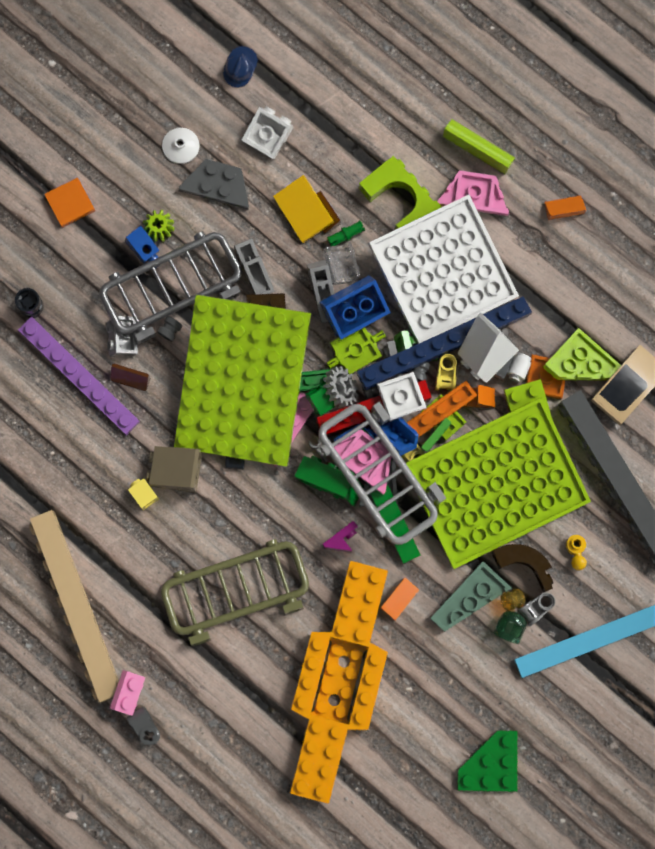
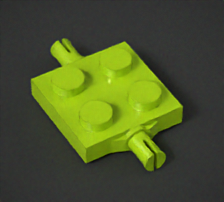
M363 327L343 339L337 338L330 342V345L336 357L326 362L331 369L340 364L345 369H348V374H354L382 358L376 342L386 337L383 334L384 332L381 330L372 336Z

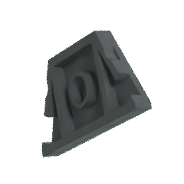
M205 159L179 186L180 192L249 209L242 168Z

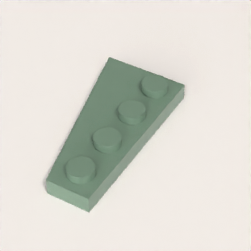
M482 562L430 619L445 632L510 590L511 587L486 563Z

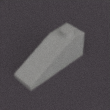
M325 260L307 264V269L321 323H325L328 320L319 302L333 295L334 289L328 264Z

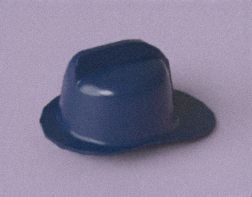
M245 46L232 50L223 70L224 80L227 84L239 88L249 83L258 61L254 50Z

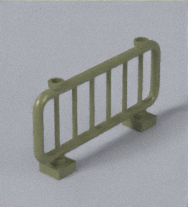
M277 539L266 542L267 547L187 574H185L184 570L173 573L174 578L166 581L161 589L162 600L173 631L179 635L192 634L193 636L189 637V641L193 647L211 641L208 631H203L206 628L283 602L286 603V605H283L285 615L304 609L302 601H297L296 598L301 597L307 592L309 580L296 545L288 541L278 543ZM283 549L291 551L301 580V587L292 592L289 590L277 555V551ZM271 553L274 555L286 594L271 598L258 559ZM255 559L268 599L256 604L252 603L240 567L241 563ZM236 565L249 606L234 611L221 570ZM218 572L230 609L229 613L215 617L203 576ZM196 578L200 580L212 619L200 623L196 622L184 584ZM179 584L181 585L193 625L184 628L178 624L169 596V589Z

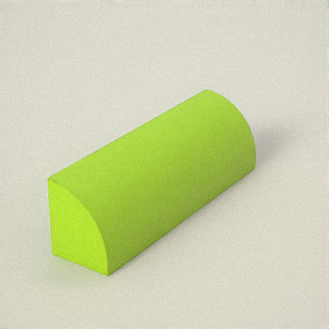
M453 119L444 129L442 137L504 175L515 161L514 156Z

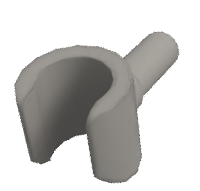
M316 437L318 442L316 446H313L309 441L311 449L317 451L323 462L327 463L328 459L320 450V439Z

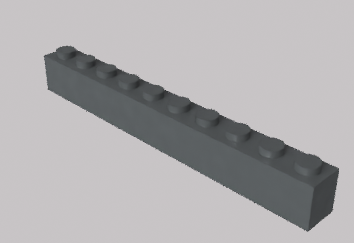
M580 390L562 400L558 404V410L563 418H567L570 423L568 424L569 429L578 436L580 447L589 454L588 459L593 467L596 466L600 472L598 474L600 480L609 487L610 490L608 492L613 500H617L620 505L618 507L619 511L624 517L628 518L630 529L639 536L641 547L648 551L650 554L649 560L655 567V510Z

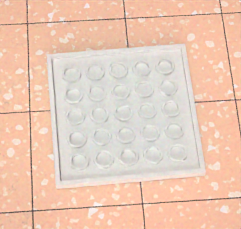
M470 195L460 198L368 243L417 344L476 318L480 312L484 314L519 296Z

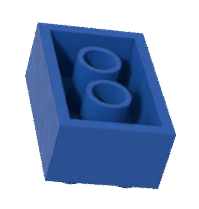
M369 275L319 302L334 334L339 339H343L391 313L376 280Z

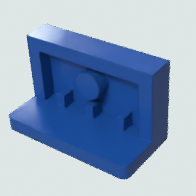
M403 418L392 420L380 426L400 456L417 448L419 435Z

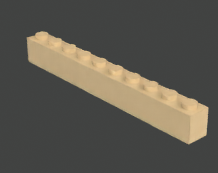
M53 510L30 518L32 524L29 525L32 535L37 536L38 542H36L39 553H43L45 557L43 565L45 570L51 573L52 578L49 580L53 590L57 589L59 594L56 599L60 608L63 607L66 615H63L66 625L71 626L73 631L70 636L74 645L77 644L80 651L77 652L81 663L84 662L87 668L84 671L88 682L92 681L94 687L91 689L95 700H99V703L114 698L119 679L56 514Z

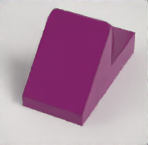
M353 520L323 543L322 546L324 549L351 553L352 549L345 542L344 538L349 540L356 535L357 532L355 530L358 528V525Z

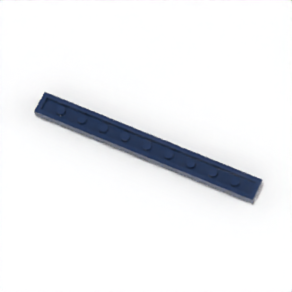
M520 297L483 315L498 329H501L530 316L532 310L524 297ZM476 318L357 371V376L365 391L377 386L379 383L390 380L460 348Z

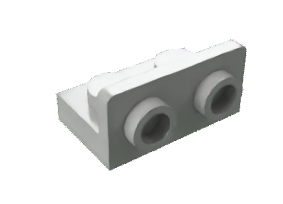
M118 316L121 324L125 327L136 323L132 316ZM109 319L106 324V331L109 333L107 350L110 353V357L116 355H137L138 345L134 338L137 332L122 334L117 331L111 319Z

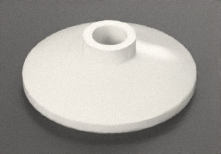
M175 128L165 135L162 149L164 155L170 161L177 164H185L197 156L199 140L191 130ZM183 141L184 144L182 146H178L177 142Z

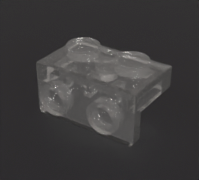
M350 241L340 246H331L323 249L332 285L352 283L360 277V268L357 265L355 250Z

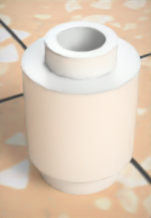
M517 353L514 356L507 372L510 380L514 382L525 380L531 366V358L523 353Z

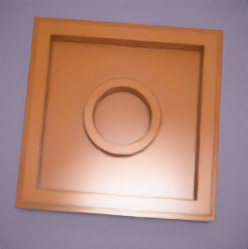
M78 177L44 194L62 228L95 212Z
M531 355V366L528 370L526 383L541 379L546 397L562 399L566 380L555 379L543 368L550 358Z

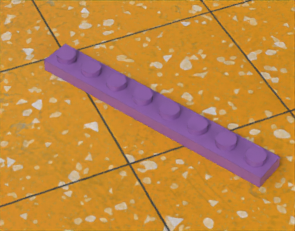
M33 317L29 318L18 329L31 344L126 436L140 423L123 404Z

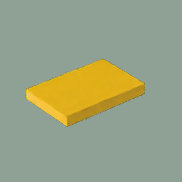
M302 175L273 196L302 243H305L334 223L305 175Z

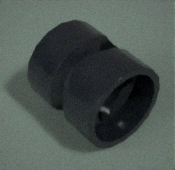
M23 288L15 296V304L25 317L35 318L42 313L44 308L43 301L34 289Z

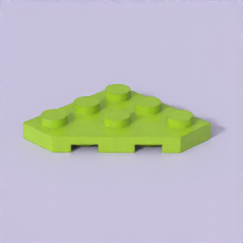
M579 328L543 366L557 380L608 381L621 367L615 359Z

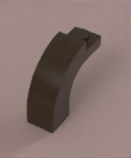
M510 544L491 552L498 569L511 564H523L533 571L543 593L553 589L552 577L549 573L546 574L545 570L552 567L545 556L536 549L522 544Z

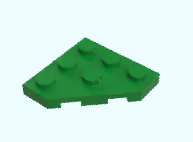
M497 730L457 770V790L518 792L517 731Z

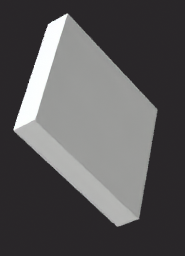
M414 372L377 384L385 410L390 416L389 421L427 408Z

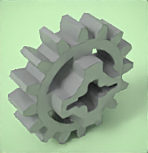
M342 366L332 368L325 373L327 376L323 379L326 382L323 386L327 388L325 394L330 395L329 401H334V406L339 405L342 409L357 402L355 398L359 395L356 393V390L359 389L355 386L356 380H352L353 374H348V369L343 370Z

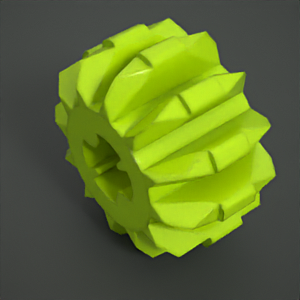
M153 210V216L147 214L146 218L148 220H143V225L145 226L143 229L150 238L153 237L154 242H157L158 238H161V241L164 242V236L170 238V232L175 230L172 226L174 220L170 219L169 213L164 215L163 210H160L159 214ZM160 223L161 228H157L156 224Z

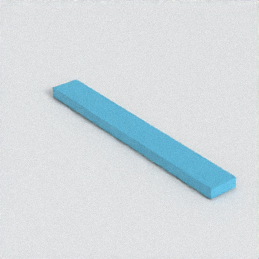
M655 605L514 659L521 678L654 627Z

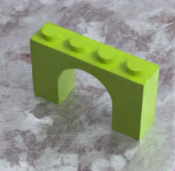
M394 156L359 183L358 189L370 203L384 191L393 187H400L411 193L415 201V208L396 224L395 230L442 208L436 200L433 201L430 198L428 190L417 183L415 175L411 172L408 173L404 163Z

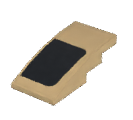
M639 345L591 401L618 425H621L655 386V357Z

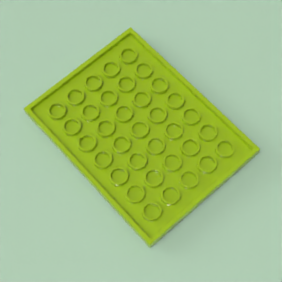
M196 295L174 447L200 449L201 452L287 467L311 313Z
M542 397L406 462V465L426 493V489L436 482L446 497L438 505L435 502L433 503L437 509L438 517L432 526L452 569H456L591 502ZM424 504L423 508L429 518L430 512Z

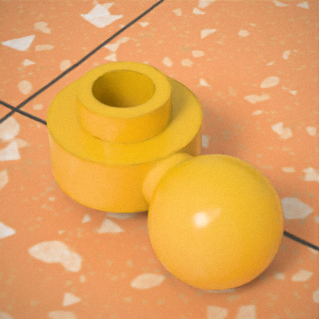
M572 535L566 542L567 551L574 555L571 565L578 571L583 570L587 565L585 557L581 555L586 548V541L580 535ZM574 541L579 542L580 546H574Z

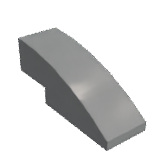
M252 238L234 245L254 293L270 294L275 290Z

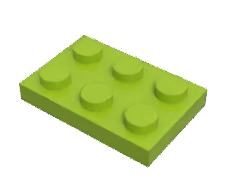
M541 379L503 390L509 412L542 397L551 416Z

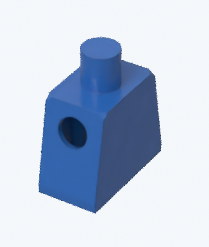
M139 226L126 236V244L143 264L158 258L157 253L160 250L142 226ZM148 248L150 253L145 254L142 249Z

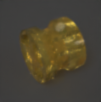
M513 589L511 592L506 591L501 595L502 607L507 611L522 608L525 604V596L519 589Z

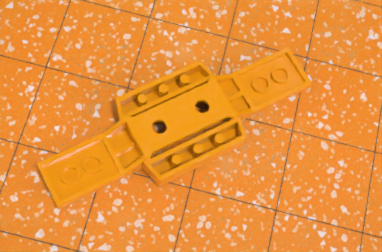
M350 561L332 632H311L291 710L308 718L309 721L290 794L329 804L347 731L369 729L388 653L370 642L388 570ZM329 641H331L332 644L328 655L322 683L320 686L315 710L312 711ZM367 650L353 709L351 712L350 720L348 722L347 716L351 700L353 697L363 653ZM347 656L350 660L349 666L341 667L338 663L339 658ZM332 694L340 697V703L337 706L330 705L328 701Z

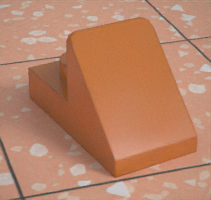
M482 385L472 387L477 397L463 406L470 408H495V388Z

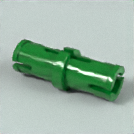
M359 220L347 228L342 227L341 231L327 237V240L330 241L328 243L334 248L344 241L348 242L352 237L365 231L364 225Z

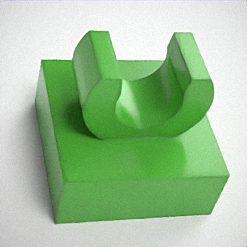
M401 331L394 336L397 353L417 344L414 336L409 337L408 331Z

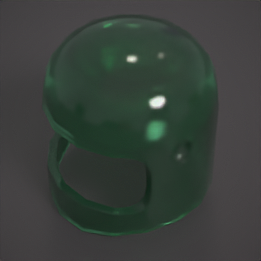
M506 611L501 614L493 634L519 645L527 626L526 619L519 613Z

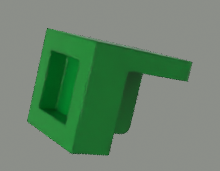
M319 385L305 394L314 412L320 416L336 407L334 406V401H329L330 395L325 394L327 388H324L323 385Z

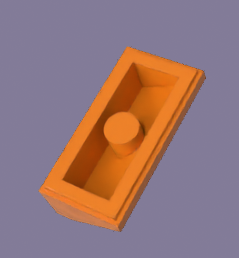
M581 196L544 202L548 220L581 215L586 212Z
M404 577L380 609L396 621L419 589Z

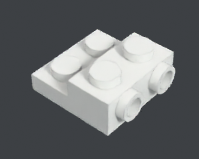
M267 106L265 109L259 107L242 141L275 159L294 126L290 124V119L281 116V118L275 116L276 111Z

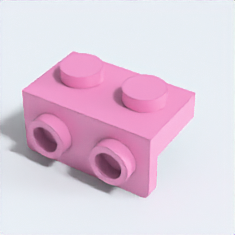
M123 670L110 709L133 716L145 677Z

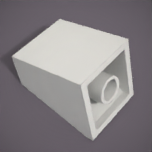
M480 312L458 351V355L462 358L460 362L468 370L472 369L470 373L477 380L481 378L487 383L519 350Z

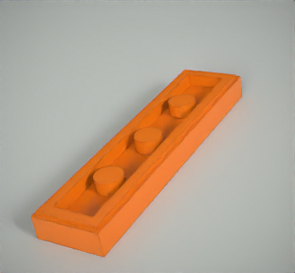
M464 381L409 420L407 424L416 430L419 435L418 438H420L445 418H448L475 399L477 394L469 383Z

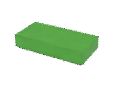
M447 418L443 420L421 447L425 452L430 451L450 427L451 421Z

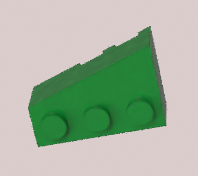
M311 456V458L303 457L295 474V477L300 482L321 492L324 491L332 494L336 499H344L351 506H356L359 497L341 470H338V466L330 462L327 465L321 463L322 460L315 456ZM356 479L363 489L364 485L358 479Z

